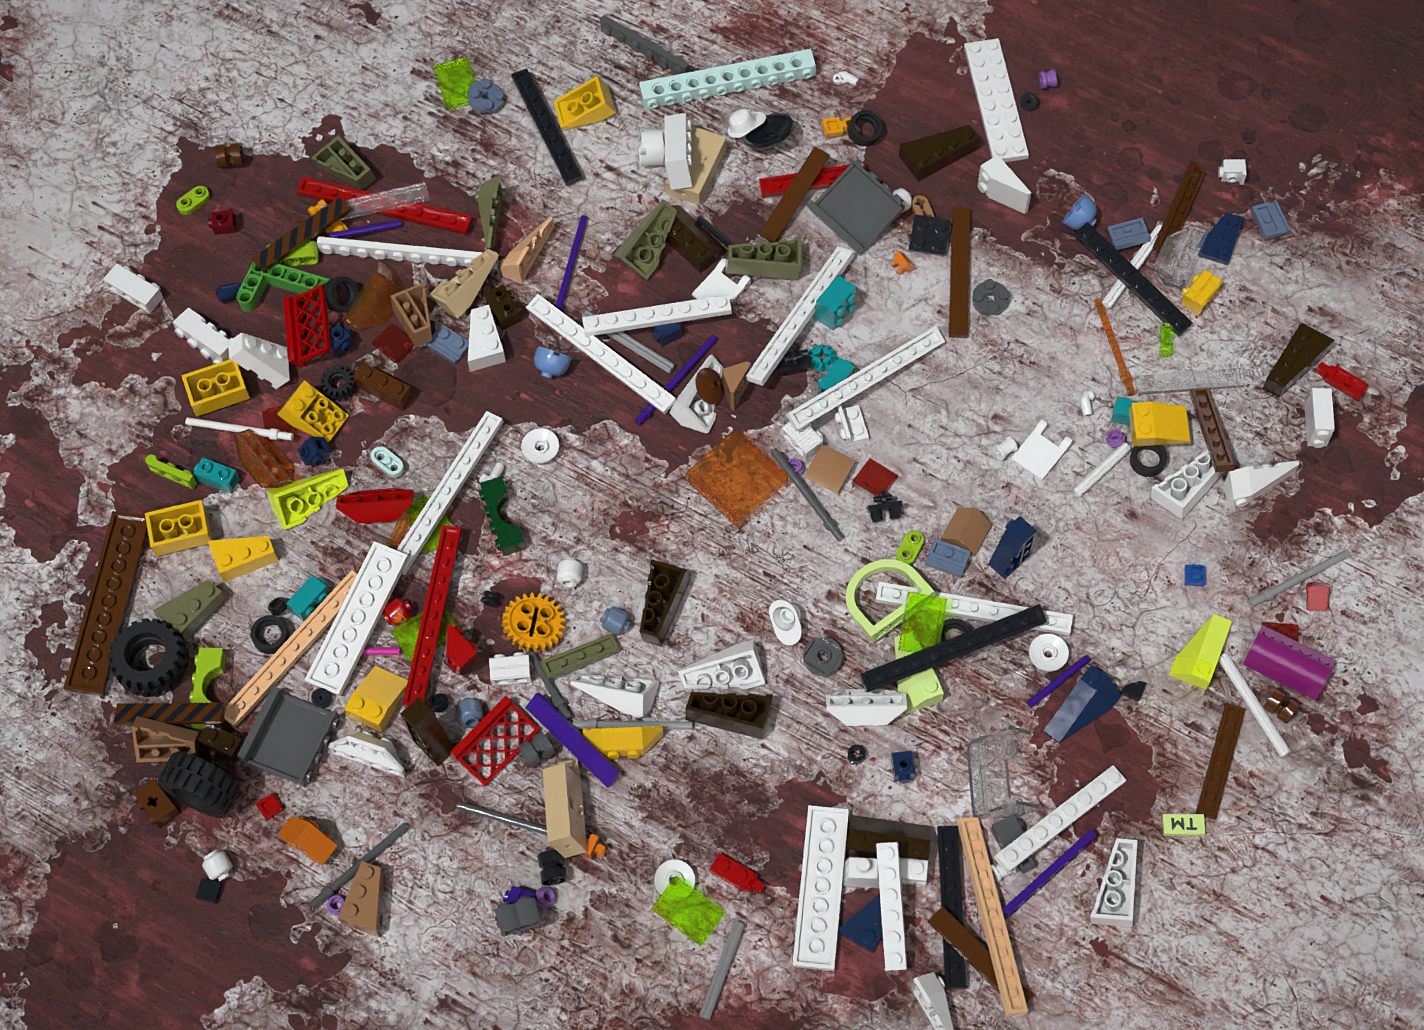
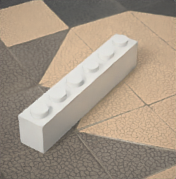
M898 842L877 843L885 971L904 970L908 967Z

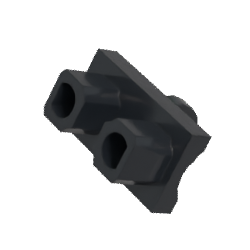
M793 349L790 350V353H786L777 365L779 375L812 368L808 349L796 352Z
M880 490V496L873 497V502H881V504L866 507L872 522L883 521V510L889 511L890 520L900 518V508L903 504L902 500L886 503L887 500H893L892 494L885 495L884 490Z

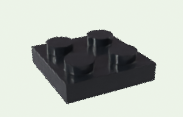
M915 214L908 251L944 257L951 220Z

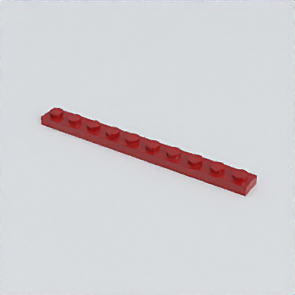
M302 177L297 189V194L317 200L323 199L325 202L330 203L341 197L351 208L465 235L468 234L473 221L472 216L307 177Z
M442 525L403 700L404 708H407L418 697L423 702L426 699L462 534L461 527Z

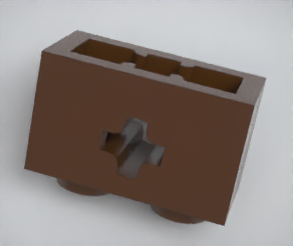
M153 778L133 793L137 798L134 801L141 811L145 808L148 812L146 818L152 825L156 823L160 829L180 814Z

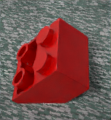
M449 624L446 634L445 662L459 676L476 661L477 647L472 641L469 640L467 642L463 638L464 634L457 626L453 627Z

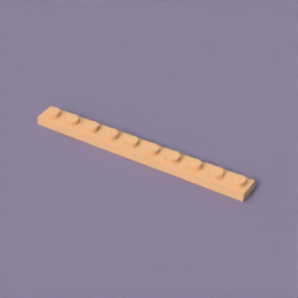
M353 570L348 573L226 706L224 716L228 723L236 728L335 620L357 573Z
M978 817L959 818L957 825L1005 1015H1025L1028 1013L979 819Z

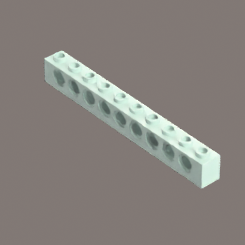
M811 49L642 81L639 82L640 94L644 109H654L659 106L689 102L700 98L705 99L710 96L740 92L751 88L756 89L782 82H792L797 79H808L816 76V64Z

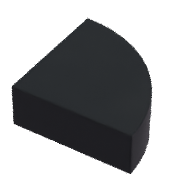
M1142 681L1130 683L1124 686L1120 693L1139 702L1147 683Z

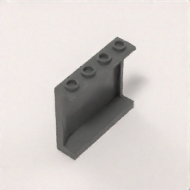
M850 158V166L815 202L810 200L806 206L861 256L904 211L905 207L902 203L904 200L898 194L893 195L889 192L891 189L884 182L880 184L877 181L878 177L872 171L868 173L865 170L866 166L861 161H855Z
M273 686L237 757L244 764L305 788L307 783H310L313 779L316 765H319L322 761V753L325 747H328L331 743V735L334 729L336 730L339 727L340 716L336 710L330 712L320 707L318 708L315 705L284 694L280 688Z

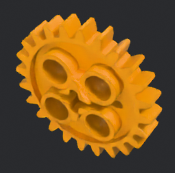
M531 592L530 597H527L524 593L522 599L517 596L515 602L510 601L509 607H505V613H503L502 617L503 633L507 634V640L513 639V646L517 643L519 644V650L526 647V652H529L530 648H533L534 652L537 653V649L540 648L544 652L545 646L552 649L553 643L557 645L558 640L562 639V632L565 630L564 625L566 619L563 618L564 612H559L560 605L554 607L555 600L548 601L549 596L542 599L541 593L537 597H534L533 592ZM535 608H537L538 615L536 619L533 636L530 637L529 633L534 615ZM522 611H528V612H530V613H529V614H525V613H523ZM541 615H547V616H549V617H548V618H544V617H542ZM523 627V628H525L526 630H525V631H522V630H520V629H518V628ZM541 631V632H544L545 634H544V635H541V634H539L538 632Z

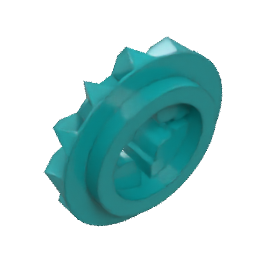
M821 343L809 349L808 353L814 370L827 371L831 363L837 361L836 352L830 345L826 346ZM821 352L825 356L823 362H821L820 357H817L820 356Z

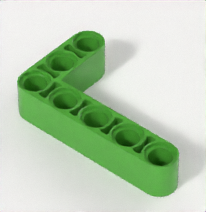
M253 262L236 297L242 311L251 312L256 308L267 284L302 294L322 284L325 286L330 279L281 264H276L263 273ZM335 287V289H334V297H335V300H336V298H337V296H338V293H337V290H336V287ZM316 293L314 298L318 299L320 294Z

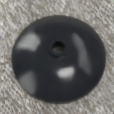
M775 113L766 115V120L762 125L742 137L743 142L746 146L753 149L775 147L791 134L794 122L787 114Z

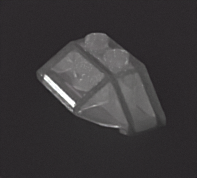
M1191 224L1185 229L1166 237L1153 266L1164 285L1180 291L1185 289L1201 256L1209 230Z

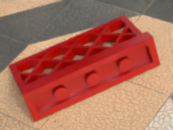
M322 284L293 298L289 295L284 297L283 305L288 360L293 365L302 368L306 366L307 361L331 351L325 286ZM316 293H319L320 296L317 301H313ZM307 299L301 309L300 301ZM312 302L314 303V306L310 313H308L306 311ZM321 307V312L318 318H316L314 315L318 308ZM304 314H307L308 317L304 324H302V318ZM312 319H316L312 328L309 329L308 326ZM320 323H322L323 328L318 334L316 333V330L318 329ZM307 329L310 332L304 341V333ZM314 334H316L318 337L314 344H309ZM324 339L325 346L318 349L320 342ZM307 346H310V351L307 355H305V350Z
M505 696L451 750L450 756L486 787L520 752L518 747L507 750L506 739H518L519 746L522 744L521 739H525L523 742L526 740L530 741L540 731V728L512 703L511 699ZM511 709L518 715V722H506V714ZM497 725H504V736H492V728ZM506 725H518V735L506 736ZM520 725H529L533 731L530 735H520ZM490 739V750H478V743L481 740ZM492 739H504V750H492ZM490 753V764H478V754ZM492 753H504V761L501 764H493ZM467 754H476V764H467L462 759ZM479 767H490L491 775L486 780L479 775Z

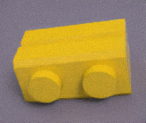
M1204 270L1201 274L1197 273L1191 282L1193 283L1192 286H1187L1182 292V305L1198 315L1201 314L1220 290L1223 281L1217 276H1213L1207 270Z

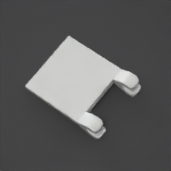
M722 259L711 274L692 293V296L696 299L728 295L731 304L743 290L751 285L750 277L744 275L737 285L722 274L725 272L726 259Z
M1044 420L1038 423L1034 431L1011 458V460L1041 481L1072 445V439L1069 437H1065L1058 447L1041 434L1045 432L1048 424Z

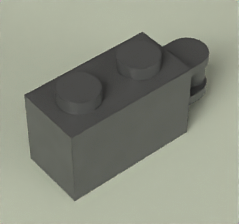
M1013 814L992 824L990 831L1000 849L1003 850L1024 834V826L1020 819H1016ZM1031 856L1026 859V863H1021L1017 866L1022 874L1035 868Z

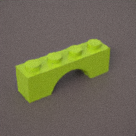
M199 647V652L195 655V666L197 667L196 673H193L192 676L194 690L190 692V703H213L207 699L206 691L209 683L215 677L225 672L227 655L223 648ZM191 724L193 728L204 729L206 724Z

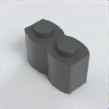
M524 896L519 898L518 902L514 904L505 902L499 904L498 908L494 909L502 937L542 925L534 897Z

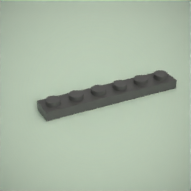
M605 15L600 19L601 30L606 35H611L618 42L630 46L632 50L642 53L646 58L656 61L661 67L668 68L675 75L689 72V63Z

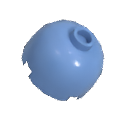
M1083 194L1074 203L1071 211L1067 212L1062 223L1076 231L1086 222L1093 226L1097 221L1095 218L1097 207L1094 201L1086 194Z
M540 346L537 347L534 354V365L542 372L541 376L552 379V376L563 375L568 370L572 360L571 357L565 354H559L554 352V350Z

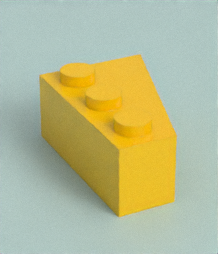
M269 536L208 541L218 571L224 582L279 561Z

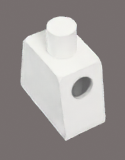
M848 858L844 863L842 886L880 888L878 860L876 858Z

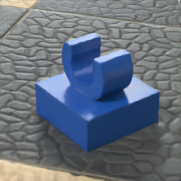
M1198 564L1185 565L1184 585L1204 587L1205 566Z

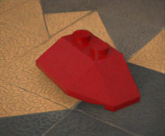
M388 488L362 490L346 495H338L336 509L358 524L397 521L413 503L414 490Z

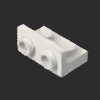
M838 405L837 412L834 415L836 423L841 425V429H839L842 440L845 439L846 445L869 441L859 405L843 409L841 405Z

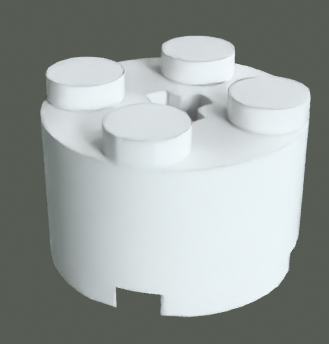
M665 129L639 130L638 141H640V147H638L641 166L665 165Z

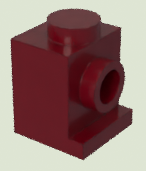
M229 208L228 211L211 212L212 217L208 218L209 228L213 229L215 235L236 233V216L232 208Z

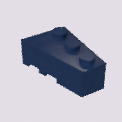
M1021 516L1007 523L1005 526L1006 530L988 563L1004 579L1032 554L1037 530Z

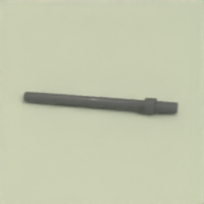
M772 449L770 453L823 521V526L827 531L830 530L838 542L841 541L844 536L836 527V522L825 513L778 449Z
M530 648L529 652L526 653L529 655L533 666L552 697L554 707L568 720H571L572 716L566 708L564 698L558 694L552 681L547 680L539 658L533 648Z
M458 801L456 809L547 835L546 826Z
M402 823L332 884L320 890L321 893L309 902L313 909L326 898L330 899L339 887L354 876L359 869L361 861L369 863L409 829L408 826Z

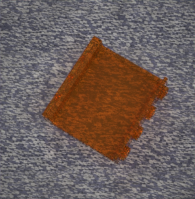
M735 429L685 473L686 481L739 530L745 525V519L783 485L785 487L788 486V475L782 469L779 470L769 457L763 456L756 445L752 446L746 436L738 433Z

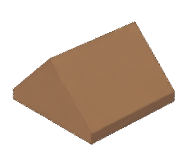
M746 361L722 369V385L732 410H735L750 382L746 379V374L750 370V362Z
M957 508L940 540L971 551L970 555L975 557L992 527V523L977 508Z

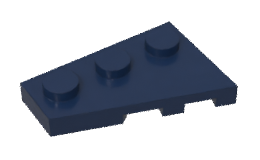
M1226 212L1194 249L1192 255L1228 266L1244 217Z
M880 893L838 929L839 935L873 953L883 936Z

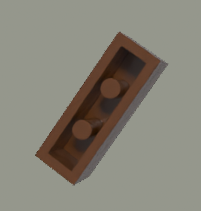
M362 363L353 376L357 388L402 411L405 410L413 398L409 385L365 363Z

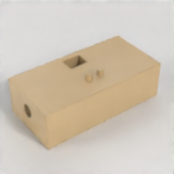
M693 126L691 131L692 142H690L692 146V187L671 190L669 179H667L666 193L669 196L700 206L725 154L727 145L726 137Z
M565 763L543 769L548 843L564 858L587 852L581 779Z

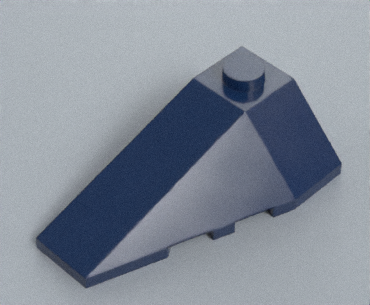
M1091 665L1043 732L1056 742L1061 743L1085 725L1095 721L1102 714L1109 712L1122 694L1106 674Z

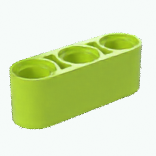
M307 242L277 264L291 267L318 263L317 242Z

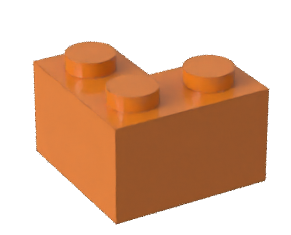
M291 816L277 835L289 846L300 850L313 862L322 866L337 847L332 842L333 837L325 831L322 833L318 830V824L312 820L308 821L302 816L300 818Z

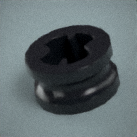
M484 591V597L480 601L489 607H496V601H499L500 596L491 591Z
M852 745L848 749L847 758L849 762L854 765L864 762L865 749L860 745ZM859 751V755L862 754V756H858L857 759L853 758L854 755H851V753Z

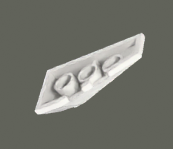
M713 355L708 356L678 396L677 401L669 412L680 425L703 433H709L715 421V404H707L700 398L695 380L697 373L703 368L715 370L720 378H722L723 366Z
M1299 461L1282 462L1273 467L1265 464L1259 469L1247 466L1235 471H1229L1222 488L1230 508L1246 506L1249 502L1294 474L1298 469Z
M578 674L571 680V685L625 714L640 718L651 710L659 681L642 677H634V681L622 680V676L605 679L603 675Z

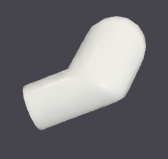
M1092 390L1082 392L1080 404L1083 416L1093 414L1090 400H1093L1095 395Z
M496 463L491 474L488 476L483 473L479 482L500 477L504 470V465Z

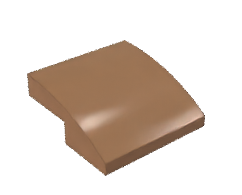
M822 444L804 478L839 494L856 461Z

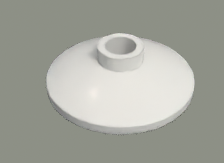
M547 429L532 430L522 440V453L526 459L533 463L549 462L558 453V438Z
M1040 635L1030 644V660L1040 670L1048 672L1059 670L1068 660V647L1056 635ZM1050 653L1051 657L1047 658L1044 654Z
M676 859L668 860L658 867L654 877V884L662 897L671 901H679L689 896L693 891L695 875L687 863ZM671 878L677 879L676 885L671 884Z

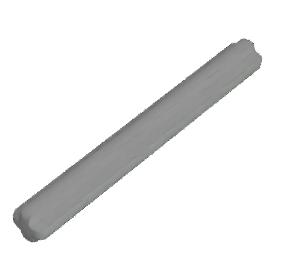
M733 922L700 1011V1017L710 1020L744 929L742 922Z

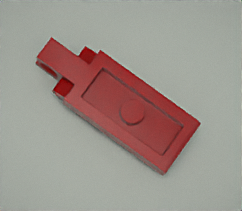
M1321 362L1315 371L1326 383L1356 401L1360 400L1369 386L1366 382L1338 365L1328 366Z
M720 852L709 869L710 873L744 892H750L752 889L761 894L765 888V884L757 880L758 875Z

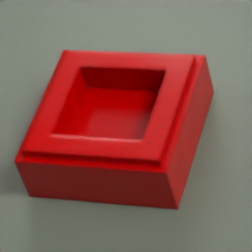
M273 793L255 803L266 821L284 811Z

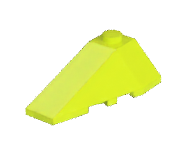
M341 468L282 484L266 490L275 516L282 529L286 530L307 520L306 518L309 515L317 512L328 500H332L346 489L348 482L344 469Z
M1213 614L1175 657L1169 676L1206 690L1213 676L1232 621Z

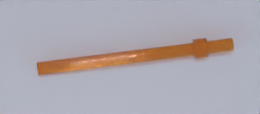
M1097 298L1094 300L1119 368L1121 382L1125 385L1128 396H1133L1136 393L1132 385V376L1127 371L1102 300Z

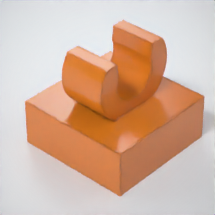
M898 251L893 255L896 260L891 263V266L895 268L897 265H900V268L896 271L897 274L901 275L905 270L912 272L916 268L906 254Z
M591 833L587 842V852L583 853L584 857L592 860L594 854L603 858L607 851L606 847L600 844L599 836Z

